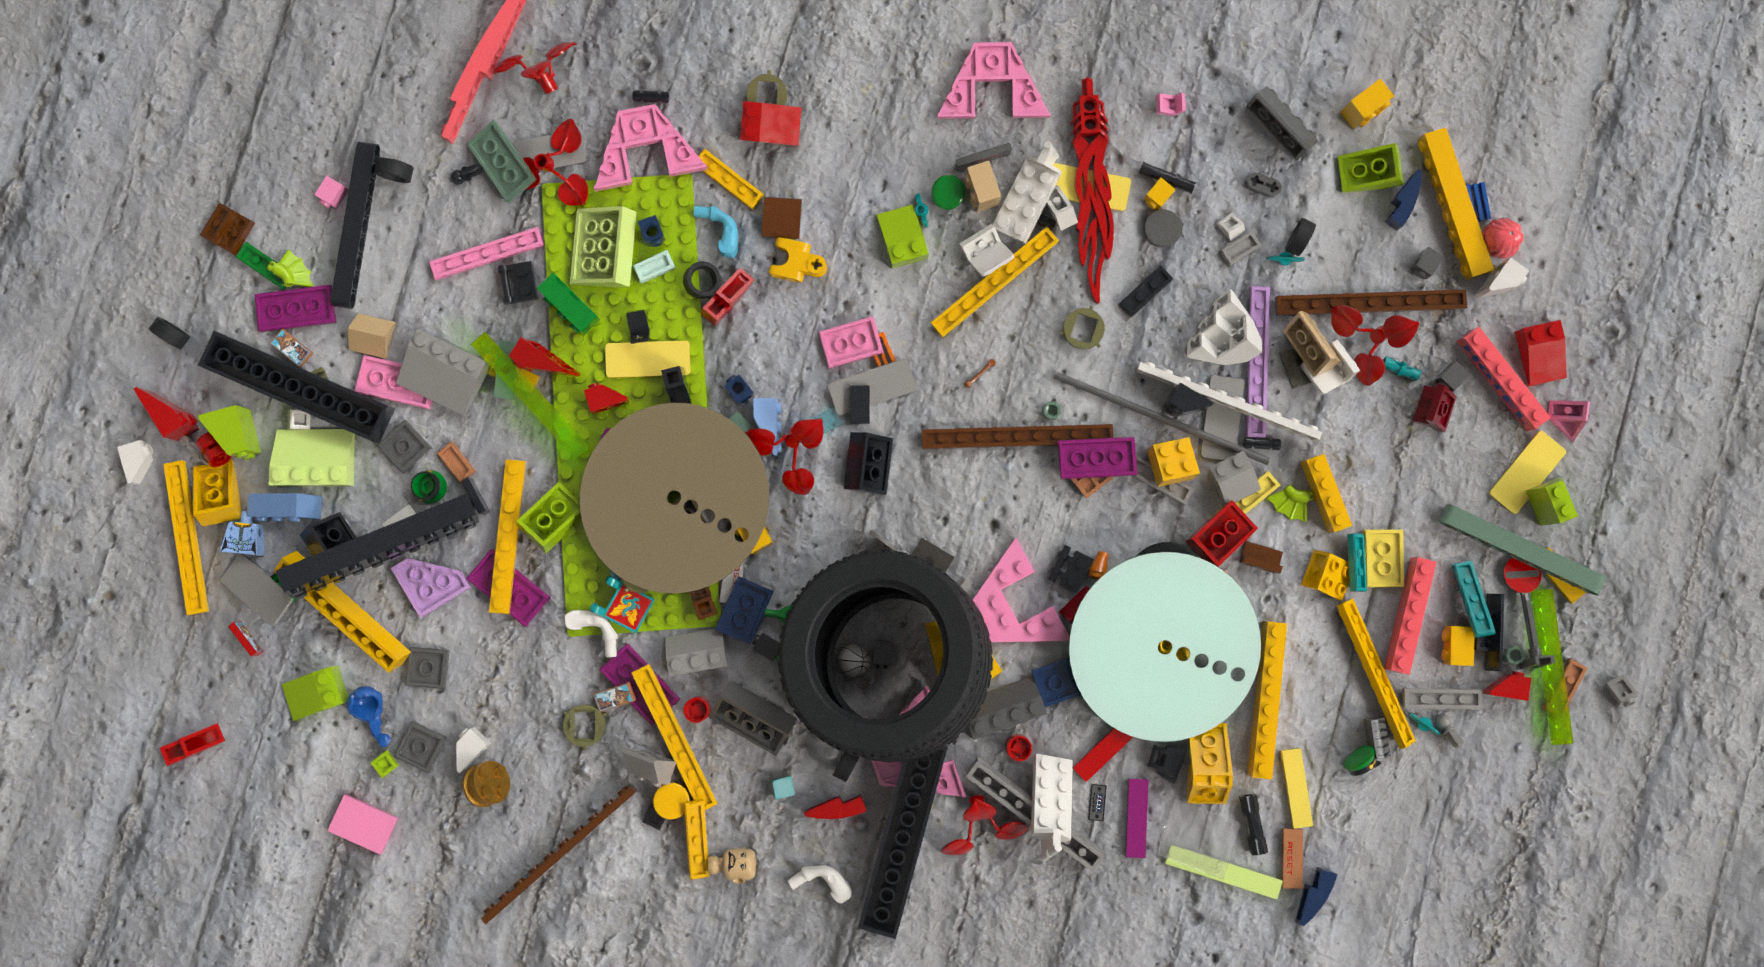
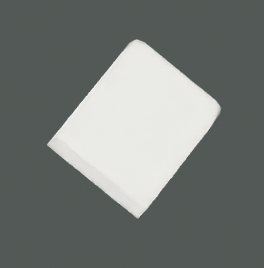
M1230 213L1217 223V226L1230 242L1245 232L1244 223L1233 213Z
M290 409L288 411L287 429H310V414L301 410Z

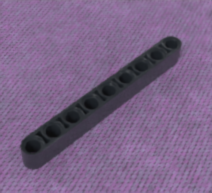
M359 141L356 145L331 293V305L334 307L353 309L355 305L376 180L374 171L377 159L380 156L379 144Z

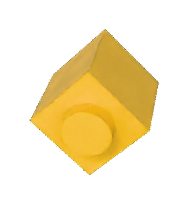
M1160 178L1145 196V203L1149 208L1159 210L1176 189Z

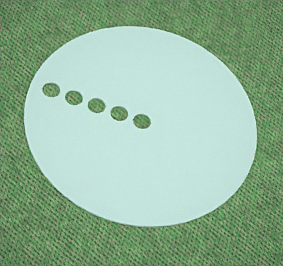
M1159 552L1137 556L1105 573L1095 582L1081 601L1072 623L1069 640L1072 673L1079 691L1090 708L1106 723L1125 734L1144 740L1165 742L1178 741L1200 735L1228 718L1248 694L1258 670L1261 652L1260 630L1257 617L1241 587L1228 574L1212 563L1195 556L1176 552ZM1163 640H1167L1172 644V650L1168 654H1161L1158 651V644ZM1181 647H1186L1190 650V657L1186 661H1180L1176 657V652ZM1198 654H1205L1208 657V664L1203 668L1197 667L1194 663V659ZM1219 660L1224 661L1227 666L1226 671L1220 675L1215 674L1212 669L1213 664ZM1236 667L1242 668L1245 672V676L1241 681H1234L1231 678V671Z

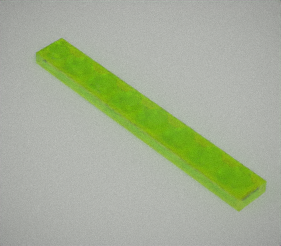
M487 332L481 334L471 343V346L575 460L590 448L586 441L528 377L513 364L509 356Z
M1553 589L1534 590L1531 594L1538 645L1541 648L1542 655H1554L1555 663L1541 667L1551 745L1574 744Z

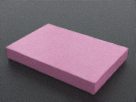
M874 316L819 331L829 369L884 353Z
M345 794L328 831L381 855L399 817Z

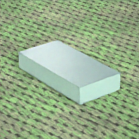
M668 250L633 265L641 284L676 268Z

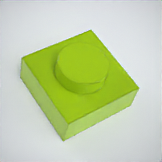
M388 750L371 762V765L381 778L386 777L400 766Z

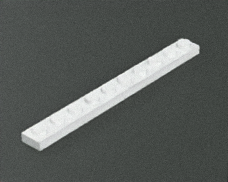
M1147 361L1144 363L1140 362L1136 372L1173 387L1181 382L1214 403L1314 442L1320 440L1322 432L1318 431L1316 426L1310 424L1305 426L1300 424V421L1295 418L1289 417L1287 419L1281 417L1282 414L1277 411L1271 410L1269 412L1263 410L1264 407L1259 404L1253 403L1251 405L1245 403V399L1238 396L1232 398L1227 396V392L1216 389L1214 391L1209 389V385L1198 382L1196 384L1191 382V378L1180 375L1178 377L1173 375V371L1162 368L1160 370L1155 368L1153 363Z

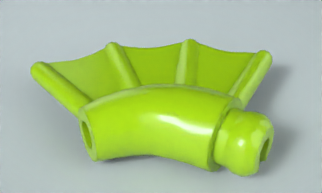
M289 249L279 262L270 261L267 266L268 271H272V274L282 279L285 287L293 285L313 287L310 281L311 271L304 266L303 259L296 257Z
M1289 484L1282 491L1268 496L1267 500L1273 503L1276 513L1285 514L1289 520L1299 519L1307 522L1308 501H1314V492L1296 490Z

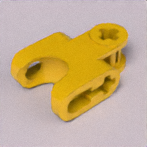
M781 237L776 238V247L787 252L789 259L784 265H771L768 270L770 276L803 283L804 275L822 277L826 274L827 265L825 259L822 256L810 254V244ZM817 263H820L821 267H818L817 270H815L814 266H816Z

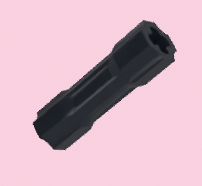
M1257 794L1239 796L1248 833L1250 853L1252 856L1268 853V848L1259 814L1260 808Z

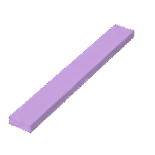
M1251 286L1249 287V315L1253 319L1262 339V353L1247 362L1246 403L1251 405L1253 403L1259 404L1264 407L1263 410L1267 411L1270 287ZM1246 415L1245 437L1266 438V422Z

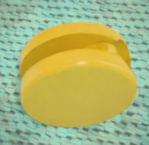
M670 782L669 785H662L657 789L653 797L655 811L665 819L671 820L684 815L683 802L690 801L689 792L679 783Z

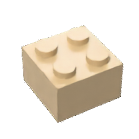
M986 161L967 167L963 182L966 191H970L971 197H969L972 208H976L978 213L999 206L1001 194L990 162Z

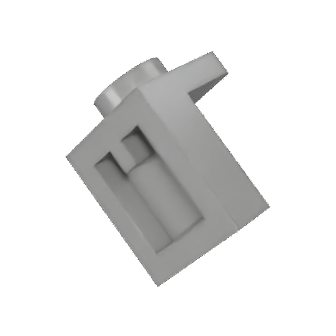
M1624 674L1606 683L1605 686L1617 701V708L1622 706L1627 708L1636 702L1635 699L1638 692Z

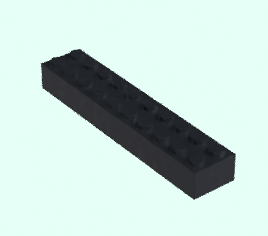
M213 331L197 365L379 444L395 411V408L217 331Z
M466 493L275 571L284 593L292 598L300 599L307 596V593L312 590L320 591L325 589L327 584L332 582L335 584L346 580L345 577L353 574V576L362 574L366 568L371 566L376 568L383 565V562L386 560L399 559L403 553L408 551L410 553L416 552L421 549L420 546L425 544L433 545L439 542V539L442 537H453L462 529H472L477 526L476 524L479 523V519Z
M948 745L936 753H931L929 756L902 763L858 929L893 939L897 937Z

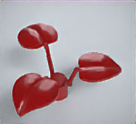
M576 42L558 44L545 54L547 60L540 61L530 67H527L520 60L523 58L522 55L508 57L494 69L493 73L504 72L515 65H521L525 69L520 73L521 76L535 79L537 84H540L543 92L549 94L558 88L553 79L555 74L552 69V59L564 53L572 45L577 44ZM547 67H549V72H550V73H548L547 71H544V70H545Z
M567 119L560 124L552 135V147L559 151L548 152L546 155L538 154L534 160L528 157L522 159L537 179L526 189H533L540 183L541 179L538 173L541 170L552 172L564 181L558 188L559 199L569 206H583L588 199L587 182L578 174H571L566 179L553 169L554 160L551 158L552 156L562 154L563 151L573 153L580 147L582 136L573 119Z
M1337 305L1331 309L1332 327L1338 335L1350 337L1355 333V330L1358 332H1370V339L1375 343L1368 355L1360 353L1354 359V362L1360 369L1356 377L1366 386H1370L1378 381L1385 372L1383 360L1379 356H1372L1380 343L1388 339L1390 346L1394 348L1404 347L1414 338L1419 327L1418 321L1394 315L1387 318L1383 326H1379L1376 329L1359 328L1363 323V317L1358 310L1345 305Z
M822 418L797 421L788 430L787 435L783 434L782 438L774 442L775 434L767 429H750L744 432L750 438L760 456L771 454L773 446L779 445L784 440L788 447L794 448L792 470H787L783 473L782 481L785 487L795 494H809L814 486V476L807 469L795 468L797 449L800 443L808 449L816 448L820 445L824 434Z
M976 795L969 798L970 807L963 814V819L969 821L967 839H957L948 843L940 850V853L963 855L971 851L974 847L973 843L970 842L973 822L989 819L995 830L998 831L995 833V837L1001 840H1010L1021 836L1028 830L1029 825L1022 822H1009L1002 827L997 826L993 819L996 809L985 803L983 796Z

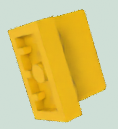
M1313 550L1301 586L1321 591L1342 601L1350 582L1349 562L1331 553Z

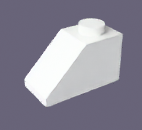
M1059 185L1055 186L1046 205L1057 226L1062 231L1078 223L1073 206Z
M138 440L117 447L127 484L132 485L141 483L153 461L151 445L146 441Z
M475 727L466 728L459 735L460 740L456 743L457 772L459 774L465 772L491 744Z

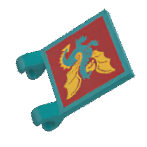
M610 575L607 576L605 582L616 588V591L606 609L596 603H592L591 611L637 633L655 599L644 593L625 592V587L619 580Z

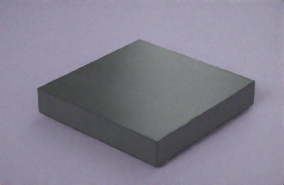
M407 420L402 421L377 445L403 474L432 448Z
M410 647L411 653L408 657L405 686L445 689L450 650Z
M411 721L394 757L426 773H430L447 737Z

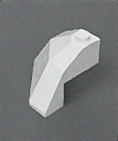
M1231 289L1214 301L1212 304L1214 309L1209 316H1204L1197 327L1200 329L1196 336L1191 337L1187 343V356L1189 358L1221 365L1248 362L1262 353V339L1255 323Z

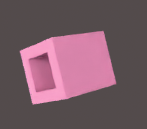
M326 176L314 195L320 199L319 203L329 208L331 205L337 209L347 194L348 189Z

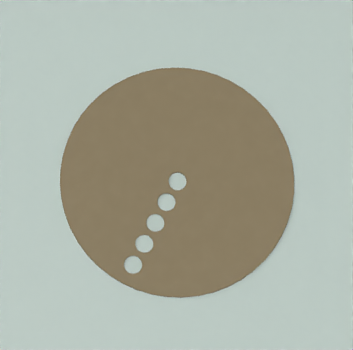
M666 403L650 406L618 422L604 435L593 450L587 462L580 487L582 523L587 538L598 557L610 570L625 581L637 587L660 593H685L700 590L717 583L735 571L756 546L763 532L769 508V485L766 470L750 438L741 428L722 414L699 405L687 403ZM673 490L681 494V501L676 505L670 504L667 500L668 493ZM695 500L697 502L698 509L694 514L685 512L684 504L686 501ZM711 509L714 512L715 518L711 523H704L701 520L703 510ZM723 518L729 519L732 523L731 530L726 533H722L718 529V522ZM738 528L747 529L749 537L746 541L738 542L735 539L734 534Z

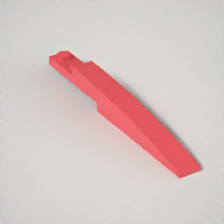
M506 0L473 52L450 97L455 107L451 108L450 118L447 124H444L441 131V136L446 142L454 144L483 77L491 80L493 71L497 67L526 0Z

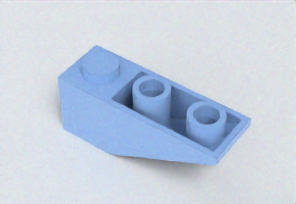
M753 398L754 419L759 428L773 432L775 434L774 442L778 441V433H781V422H778V414H781V403H778L777 398ZM781 443L773 446L772 452L775 457H778V452H781Z

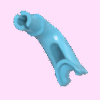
M695 206V218H707L723 224L722 239L719 240L718 244L719 251L723 257L734 258L738 252L739 244L737 224L733 218L716 206Z

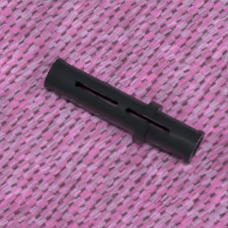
M1144 161L1139 173L1156 180L1162 178L1173 188L1182 189L1192 194L1196 182L1185 179L1178 173L1177 175Z

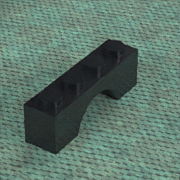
M677 366L661 370L665 389L671 403L692 404L684 368Z

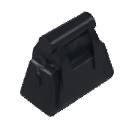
M1154 744L1147 766L1153 769L1156 768L1159 776L1175 784L1187 750L1177 746H1166L1163 749ZM1161 752L1163 753V756L1160 765L1156 764L1159 753Z

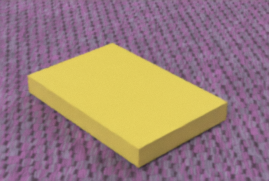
M1363 530L1367 587H1404L1403 530Z

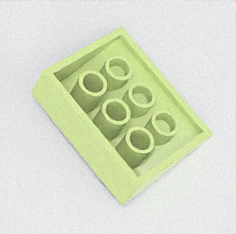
M624 206L577 209L570 284L630 287L637 212Z
M344 429L277 430L269 465V485L275 487L354 486L355 434Z

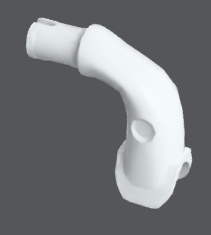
M572 610L565 615V625L569 629L579 630L586 626L600 627L602 640H604L605 657L617 656L616 639H618V636L608 619L588 610Z
M827 865L804 866L800 872L787 880L794 890L806 881L810 882L812 879L821 876L831 889L830 894L833 899L838 903L845 902L852 894L849 883L844 880L838 871Z

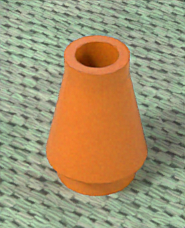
M1098 551L1088 571L1090 578L1099 580L1107 573L1108 553Z

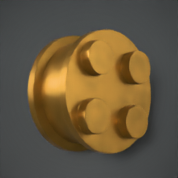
M486 761L474 765L466 771L463 777V792L467 800L476 807L484 808L500 803L507 797L510 791L508 772L504 766L495 761Z

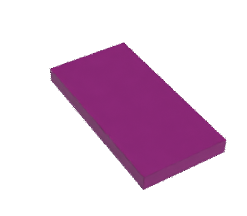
M332 285L254 294L258 332L336 323L335 307L331 305Z
M1135 437L1057 441L1060 480L1137 476Z
M493 549L489 550L466 578L489 598L491 597L496 552ZM515 568L510 615L524 627H527L551 597Z
M627 643L617 652L616 657H612L599 670L614 686L630 682L636 700L631 702L632 706L653 726L656 722L632 675L633 671L648 663ZM654 671L672 708L681 698Z

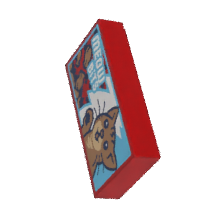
M241 621L232 622L228 626L250 656H259L264 652Z

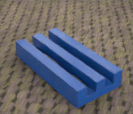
M1485 182L1466 185L1473 208L1471 189L1474 192L1478 222L1490 220L1491 213Z

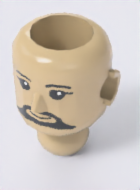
M734 847V849L725 851L723 858L711 856L708 858V873L715 875L723 872L727 880L733 881L736 884L745 883V881L755 877V852L751 849H746V847Z

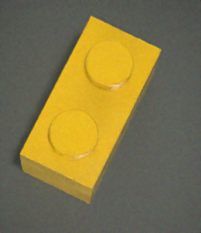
M1445 626V630L1442 631L1444 649L1441 654L1444 664L1474 666V634L1472 628Z

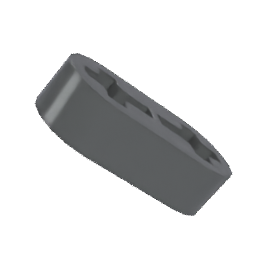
M1251 173L1245 180L1248 190L1269 198L1276 197L1282 190V185L1277 179L1260 173ZM1256 178V182L1260 184H1256L1255 186H1253V182L1250 180ZM1272 184L1275 185L1274 189H1276L1273 193L1270 192L1269 188Z

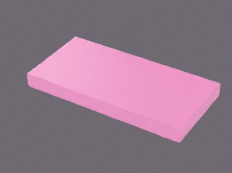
M363 355L354 391L425 409H430L432 400L396 384L402 366L401 363Z

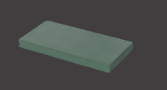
M492 120L466 143L505 202L510 203L537 180L497 121Z

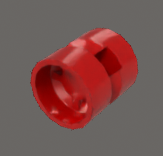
M210 432L200 436L195 443L211 467L216 468L225 465L232 458V456L227 455Z
M696 696L685 703L683 708L684 715L688 721L700 723L710 715L711 704L705 697Z
M1013 734L1006 740L1005 750L1013 760L1024 761L1032 753V744L1024 735Z

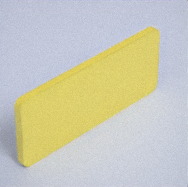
M1054 163L1053 166L1062 172L1055 186L1059 185L1069 201L1079 203L1075 192L1077 167ZM1088 170V181H1090L1095 194L1093 171ZM1108 174L1112 194L1111 201H1108L1112 210L1124 211L1127 205L1131 179ZM1081 176L1082 195L1084 192L1083 176Z
M688 341L639 342L634 344L608 343L605 346L606 375L609 378L662 376L661 370L677 366L684 368L685 375H689L691 372L690 343Z
M1537 432L1492 487L1489 495L1512 514H1517L1529 500L1526 490L1542 484L1564 457L1566 450L1545 432Z

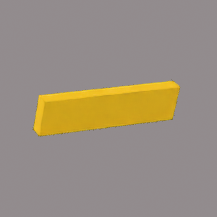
M705 148L698 156L707 166V170L702 172L751 210L764 197L763 193Z
M704 800L683 802L689 878L693 880L710 877V873H708Z

